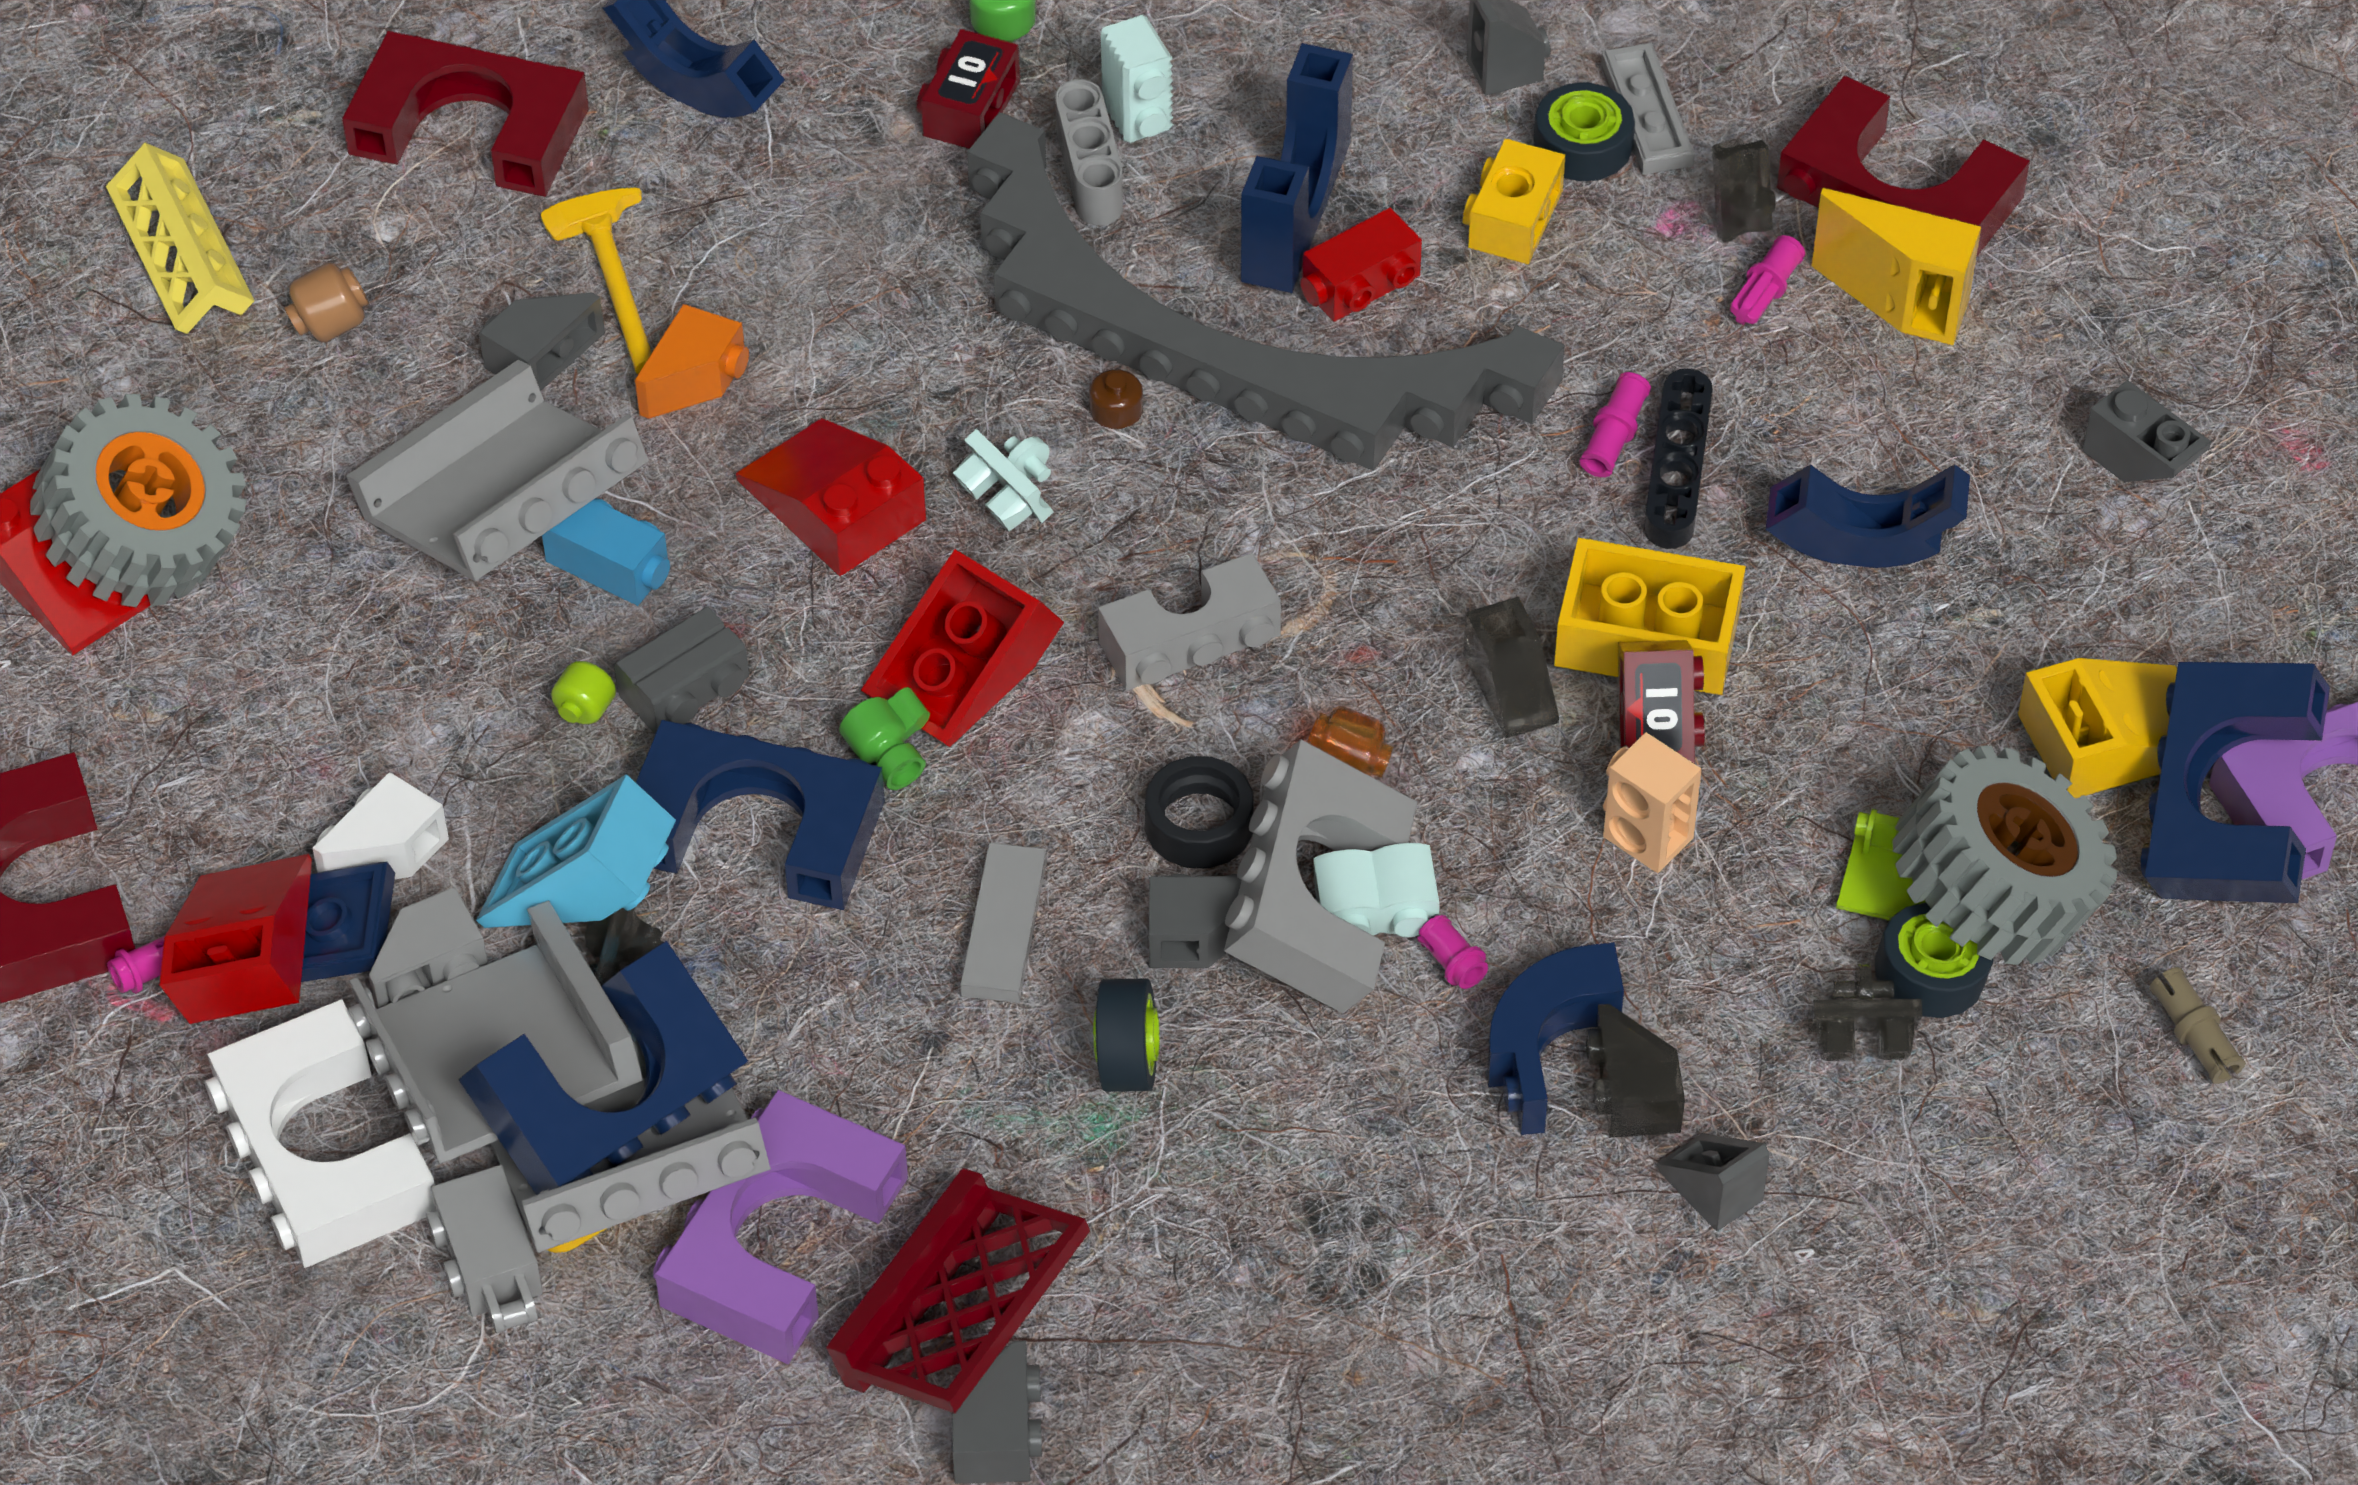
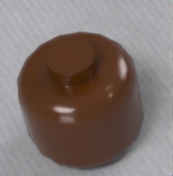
M1111 369L1095 377L1089 387V411L1093 420L1099 425L1110 429H1122L1136 423L1143 413V387L1139 379L1132 373L1121 369Z

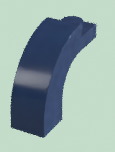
M609 0L602 7L630 44L622 54L637 71L672 99L704 114L735 118L755 113L785 81L755 39L732 46L708 41L684 24L666 0Z
M1810 464L1770 487L1765 530L1791 548L1829 563L1869 568H1885L1915 563L1940 553L1942 532L1955 527L1966 519L1970 475L1954 464L1906 491L1888 495H1871L1844 488Z
M1615 942L1578 946L1559 951L1541 959L1523 971L1509 985L1497 1004L1490 1027L1487 1068L1488 1088L1503 1086L1507 1113L1517 1112L1521 1135L1545 1133L1548 1098L1540 1060L1543 1050L1557 1037L1573 1030L1621 1025L1624 987Z

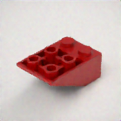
M309 854L205 874L199 877L164 937L159 986L189 1024L299 1003L312 858Z

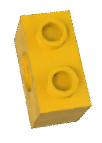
M1505 138L1496 158L1488 157L1484 164L1480 179V187L1482 188L1479 194L1471 193L1466 202L1463 224L1469 225L1468 248L1529 265L1563 192L1565 154Z

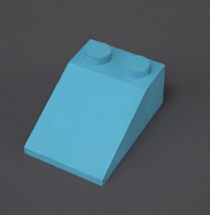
M627 774L515 843L476 921L484 928L531 925L527 909L548 900L562 923L601 921L621 908H624L626 911L633 909L645 898L650 890V884L647 880L653 868L662 861L668 852L669 846L665 842L676 819Z

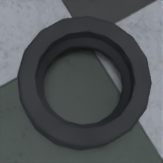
M1208 756L1182 758L1170 762L1155 773L1146 788L1145 832L1152 848L1169 862L1185 868L1209 869L1230 862L1242 853L1253 835V832L1249 830V824L1254 813V792L1247 777L1231 763ZM1191 794H1209L1223 799L1234 811L1233 817L1222 826L1207 831H1195L1175 825L1165 816V809L1178 798Z

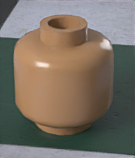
M328 262L299 277L290 284L289 294L293 303L285 307V311L300 336L310 331L315 339L327 343L359 326L365 318L363 307L370 303L349 266L341 270L334 263Z

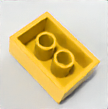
M1578 537L1557 625L1554 666L1618 677V642L1687 640L1693 649V656H1702L1704 687L1703 690L1694 691L1723 695L1741 610L1746 566Z

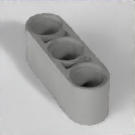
M1073 79L1059 86L1056 91L1057 139L1079 218L1091 225H1107L1119 219L1123 212L1122 165L1102 91L1092 81Z

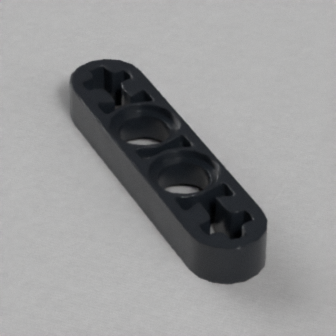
M1691 368L1672 372L1666 377L1663 384L1644 529L1645 535L1650 542L1665 549H1676L1686 545L1692 539L1695 529L1713 389L1712 382L1707 375ZM1682 393L1693 394L1691 411L1680 410ZM1675 430H1685L1692 433L1696 439L1688 444H1678L1671 441L1667 435ZM1677 471L1687 475L1690 481L1682 486H1673L1664 482L1661 477L1665 473ZM1667 505L1677 506L1675 525L1664 523Z

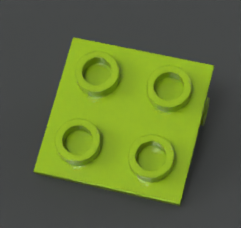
M1873 808L1870 814L1859 812L1854 832L1855 838L1836 905L1837 909L1890 920L1891 917L1905 907L1926 903L1925 900L1918 903L1913 902L1906 891L1912 885L1913 880L1912 878L1899 877L1895 865L1903 856L1893 852V839L1899 833L1895 827L1900 818L1880 814L1877 809Z

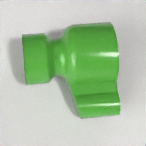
M911 688L901 689L888 700L881 697L867 699L852 708L843 718L839 728L841 736L859 760L882 767L883 782L890 790H898L908 786L921 775L925 768L926 762L912 744L905 743L915 731L920 730L927 723L930 717L929 711Z

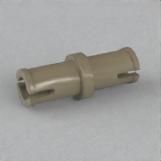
M2175 967L2166 970L2162 974L2170 985H2164L2160 978L2156 977L2150 984L2149 989L2157 997L2176 1025L2173 1031L2181 1044L2191 1047L2208 1072L2213 1084H2221L2232 1079L2225 1066L2227 1068L2231 1066L2233 1071L2238 1074L2245 1067L2246 1062L2237 1053L2220 1028L2221 1018L2214 1007L2205 1006L2185 977L2182 968Z

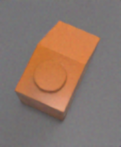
M683 304L635 379L639 416L650 419L722 397L732 380L740 378L747 367L749 349L744 346L742 323Z

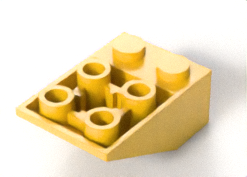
M1823 188L1820 195L1811 267L1900 332L1954 345L1970 300L1981 226Z
M2076 658L2026 672L2018 716L2043 762L2046 764L2053 780L2059 773L2072 782L2067 791L2074 798H2079L2082 795L2086 796L2161 774L2157 757L2158 744L2162 736H2167L2170 716L2166 709V692L2169 684L2176 680L2177 668L2175 665Z

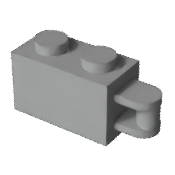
M502 1164L431 1186L436 1210L426 1213V1218L436 1249L447 1245L452 1259L443 1262V1267L453 1297L465 1295L472 1317L488 1312L496 1334L512 1327L538 1321L533 1297L543 1294L538 1264Z

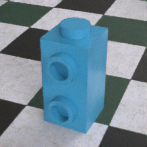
M599 498L593 499L542 535L546 562L636 606L643 601L652 589L656 590L661 587L670 570L665 533L648 521H638L615 510L609 503Z

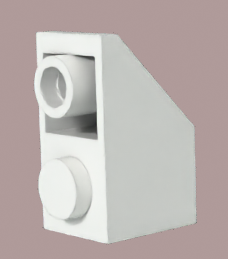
M389 772L374 788L366 789L357 799L355 806L336 825L329 826L319 836L316 845L312 848L318 873L388 862L395 871V879L412 877L449 840L443 805Z

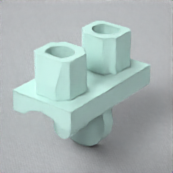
M977 429L964 440L972 453L962 461L953 472V475L961 486L976 500L997 481L1004 486L985 506L1008 532L1031 514L1043 523L1054 513L1052 508L1040 497V490L1029 480L1034 477L1039 482H1043L1051 473V470L1045 465L1050 453L1049 446L1039 437H1029L1021 442L1015 436L1010 437L1004 444V449L1009 453L1008 458Z

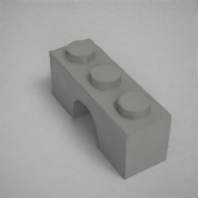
M1253 552L1201 570L1202 608L1195 612L1177 614L1165 610L1158 604L1150 589L1098 607L1099 644L1126 691L1144 684L1158 683L1169 675L1197 665H1208L1222 656L1248 647L1261 646L1270 639L1281 636V600Z

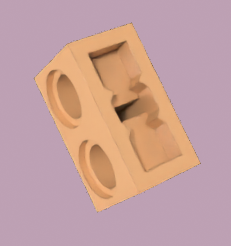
M1647 732L1630 748L1627 746L1620 748L1610 760L1606 770L1609 780L1607 797L1603 804V810L1605 811L1603 837L1658 874L1694 838L1702 769Z

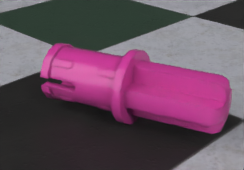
M1786 235L1778 236L1762 261L1753 264L1749 268L1746 277L1747 282L1730 304V312L1736 316V322L1744 325L1746 322L1750 324L1757 323L1772 300L1780 298L1787 290V279L1805 256L1804 247L1799 241Z

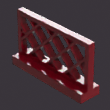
M962 1168L826 1346L845 1387L865 1393L870 1385H874L956 1413L1091 1230L1086 1219L990 1189L981 1173ZM1000 1213L1015 1218V1225L984 1235ZM1052 1230L1062 1233L1055 1244L1032 1251L1029 1238ZM1021 1242L1024 1255L991 1266L989 1252ZM980 1257L981 1270L950 1280L964 1261ZM1026 1272L1029 1273L1030 1278L1021 1289L998 1296L995 1283ZM987 1287L990 1300L957 1311L955 1297ZM946 1302L948 1315L916 1326L930 1306ZM995 1318V1325L987 1335L964 1342L962 1328ZM953 1332L956 1346L923 1357L920 1343ZM911 1347L913 1361L891 1369L884 1368L895 1352ZM960 1363L961 1370L947 1389L929 1383L928 1374Z

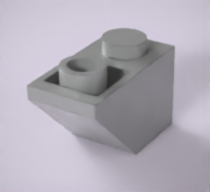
M456 887L400 909L369 973L376 1009L390 1003H395L400 999L488 964L483 936Z

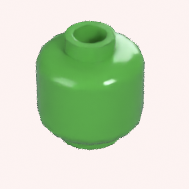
M969 0V18L973 29L978 34L1013 42L1028 34L1035 24L1037 14L1036 0Z

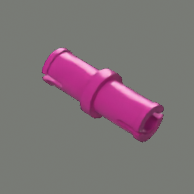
M1633 372L1621 373L1607 405L1597 411L1593 420L1595 430L1586 450L1580 458L1581 467L1591 475L1597 477L1610 476L1624 444L1634 438L1638 428L1636 418L1645 398L1648 397L1651 390L1649 382L1641 375Z

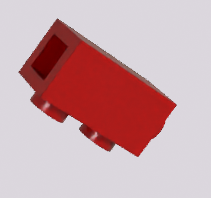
M1389 207L1304 252L1303 278L1300 281L1302 292L1312 306H1319L1333 322L1352 312L1361 311L1372 301L1395 289L1406 287L1415 278L1420 276L1422 239Z

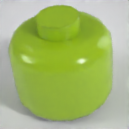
M587 661L570 663L551 691L552 702L564 720L570 723L586 725L598 722L616 695L615 683L603 669Z

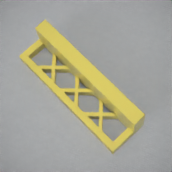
M144 142L106 185V188L175 330L188 334L213 305L242 315L255 300L185 160ZM141 176L142 183L138 200L132 201L128 190ZM152 211H158L160 214L155 236H149L148 234ZM170 246H176L177 248L173 272H167L165 269ZM187 282H193L198 294L184 308L183 300Z

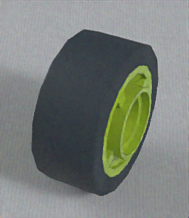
M1590 82L1566 84L1552 90L1540 101L1535 114L1534 146L1565 154L1564 178L1580 182L1601 180L1616 174L1629 161L1633 149L1635 130L1633 109L1623 95L1607 86Z
M1927 903L1905 907L1890 918L1883 932L1875 956V977L1883 992L1899 1007L1919 1016L1945 1018L1962 1014L1977 1003L1991 970L1993 958L1990 960L1977 955L1978 944L1971 940L1963 947L1951 940L1950 936L1954 929L1944 921L1936 928L1925 917L1931 910Z
M1102 979L1100 981L1094 1013L1093 1041L1102 1090L1105 1092L1151 1091L1153 1089L1156 1061L1159 1058L1160 1036L1157 1008H1155L1153 988L1149 979Z

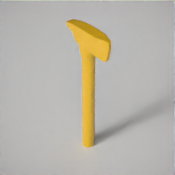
M619 188L599 191L562 201L545 209L540 216L546 230L554 240L559 241L586 233L593 243L635 372L639 374L652 351L612 236V223L619 220L623 210L627 207L641 202V190L639 188Z

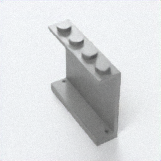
M518 359L346 475L364 520L468 578L477 581L649 460L632 416L626 414L615 423L605 427V430H601L544 401L531 365Z
M549 900L527 909L536 945L400 999L395 1003H390L376 1009L369 988L364 989L358 977L349 980L356 1004L347 1007L362 1039L371 1038V1040L366 1042L375 1069L379 1075L387 1072L390 1073V1075L385 1076V1080L397 1109L409 1108L408 1111L404 1112L416 1144L420 1146L428 1143L439 1164L499 1140L458 1079L475 1065L524 1033L563 1090L581 1105L643 1081L630 1033Z
M629 1028L627 1030L632 1037L643 1081L583 1106L600 1112L614 1113L630 1110L637 1104L644 1089L646 1066L641 1047ZM732 1088L709 1104L699 1095L685 1105L691 1116L661 1136L654 1126L638 1136L644 1147L617 1166L613 1167L606 1158L591 1168L594 1175L550 1191L549 1189L542 1191L539 1195L535 1194L501 1142L497 1140L490 1143L498 1164H502L516 1205L536 1251L539 1253L771 1170L757 1118L747 1119Z

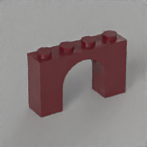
M387 31L346 109L342 121L348 155L398 165L419 123L432 111L444 105L460 101H479L492 104L508 114L491 149L496 187L546 197L589 110L585 73L567 67H558L515 56L473 49L468 46H459L420 36Z
M1844 75L1781 151L1777 189L1819 208L1821 191L1823 188L1981 226L1977 250L1978 256L2024 198L2030 160L1983 139L1955 175L1939 185L1923 189H1907L1884 183L1869 173L1861 162L1886 132L1890 96Z
M75 752L0 773V878L15 859L34 848L98 830ZM116 884L59 901L41 904L20 902L0 892V1003L109 972L107 962L115 958L117 950L123 948L129 952L135 949Z

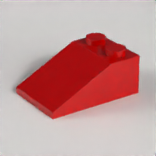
M824 418L819 419L736 473V480L840 577L926 521L924 477L890 446Z
M39 469L0 493V584L73 656L142 612L151 604L148 594H145L137 607L123 606L122 593L113 591L108 600L104 601L92 596L97 585L85 578L80 586L77 587L66 579L72 569L66 561H63L56 567L53 566L46 556L53 542L51 539L38 542L33 528L41 515H31L30 501L37 491L33 489V485L40 471Z
M954 549L861 691L871 698L881 697L888 700L901 689L911 688L930 713L927 723L921 730L951 747L1034 669L1064 624V621L1038 599Z

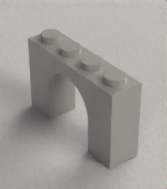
M1300 739L1283 755L1275 754L1269 760L1262 773L1261 785L1265 786L1262 802L1256 808L1250 820L1249 830L1253 832L1250 849L1246 852L1238 867L1237 877L1242 880L1239 893L1232 902L1225 918V925L1230 928L1224 952L1344 1013L1374 990L1385 941L1335 916L1314 899L1306 888L1298 869L1296 857L1298 840L1315 841L1335 851L1358 849L1371 852L1389 845L1408 843L1417 801Z

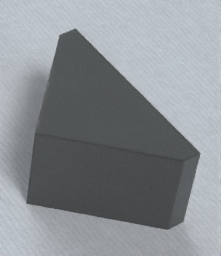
M1701 1133L1656 1163L1661 1175L1717 1232L1763 1201L1770 1153L1765 1143Z

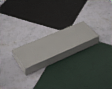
M1646 43L1602 51L1601 66L1609 87L1623 95L1633 109L1635 119L1633 151L1642 175L1692 167L1694 151L1653 44Z
M989 842L960 984L962 997L1020 1003L1047 864V849Z

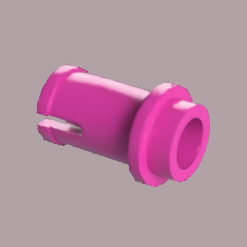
M1446 915L1435 916L1422 926L1417 940L1423 947L1427 948L1445 969L1444 977L1450 985H1459L1462 989H1468L1478 984L1485 977L1488 971V964L1485 962L1486 954L1480 947H1471L1451 924Z
M165 935L129 952L123 948L117 950L115 958L107 962L110 976L121 993L131 990L137 994L143 990L144 983L160 977Z

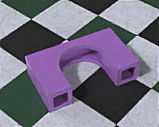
M2358 702L2350 705L2339 704L2326 711L2322 741H2249L2235 746L2224 753L2213 766L2209 786L2235 825L2290 826L2306 848L2302 879L2328 871L2337 835L2307 792L2302 779L2310 772L2323 766L2342 763L2358 765Z
M778 1090L766 1109H757L751 1119L756 1117L758 1120L771 1170L712 1190L705 1200L698 1199L689 1210L684 1224V1232L674 1247L668 1245L660 1253L654 1266L653 1278L656 1279L660 1307L789 1364L819 1318L815 1284L765 1263L749 1254L736 1239L742 1223L754 1210L771 1200L784 1196L805 1195L820 1198L879 1224L907 1181L908 1172L906 1147L904 1144Z

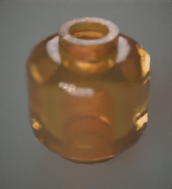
M1345 706L1334 707L1328 715L1319 712L1307 740V743L1357 770L1378 778H1382L1393 751V746L1384 743L1386 729L1382 721Z

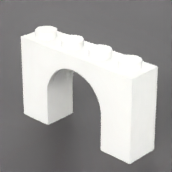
M342 999L208 1053L213 1077L205 1080L204 1083L217 1114L228 1111L233 1123L226 1125V1129L233 1148L239 1159L250 1156L255 1168L249 1170L248 1174L255 1193L262 1205L272 1201L278 1213L270 1217L276 1236L284 1251L295 1248L304 1269L426 1218V1213L436 1210L431 1186L435 1185L434 1178L411 1133L351 1158L334 1162H316L300 1158L286 1150L279 1142L284 1126L303 1106L372 1077L365 1043Z

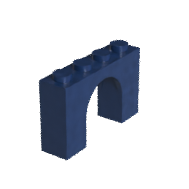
M1301 43L1287 78L1286 129L1281 159L1275 160L1256 156L1241 193V282L1293 293L1303 267V253L1310 249L1351 143L1353 54Z
M2178 662L2176 680L2169 684L2166 692V709L2170 716L2167 736H2162L2158 744L2157 757L2161 769L2159 788L2152 791L2149 800V815L2153 823L2150 843L2143 845L2140 858L2143 877L2147 879L2161 899L2298 903L2306 848L2290 826L2218 823L2202 814L2200 796L2204 779L2212 765L2224 753L2235 746L2254 740L2322 741L2330 686L2314 663Z
M665 720L660 722L636 780V783L676 819L665 842L669 846L668 852L653 869L678 873L697 824L706 812L718 803L741 795H766L789 804L802 817L785 861L788 898L839 910L845 909L885 803L882 767L870 765L859 759L846 760L814 753L803 747L790 748L759 741L748 735L735 736L707 730L692 723L679 724Z
M667 941L619 971L601 986L635 1036L643 1052L646 1078L641 1097L634 1108L614 1113L600 1112L576 1102L557 1082L525 1033L475 1065L458 1079L536 1195H539L542 1191L548 1189L550 1191L594 1175L591 1168L606 1158L613 1167L617 1166L644 1147L638 1136L653 1126L660 1136L691 1116L685 1107L687 1103L701 1095L705 1102L709 1104L737 1085L731 1074L746 1064L748 1059Z

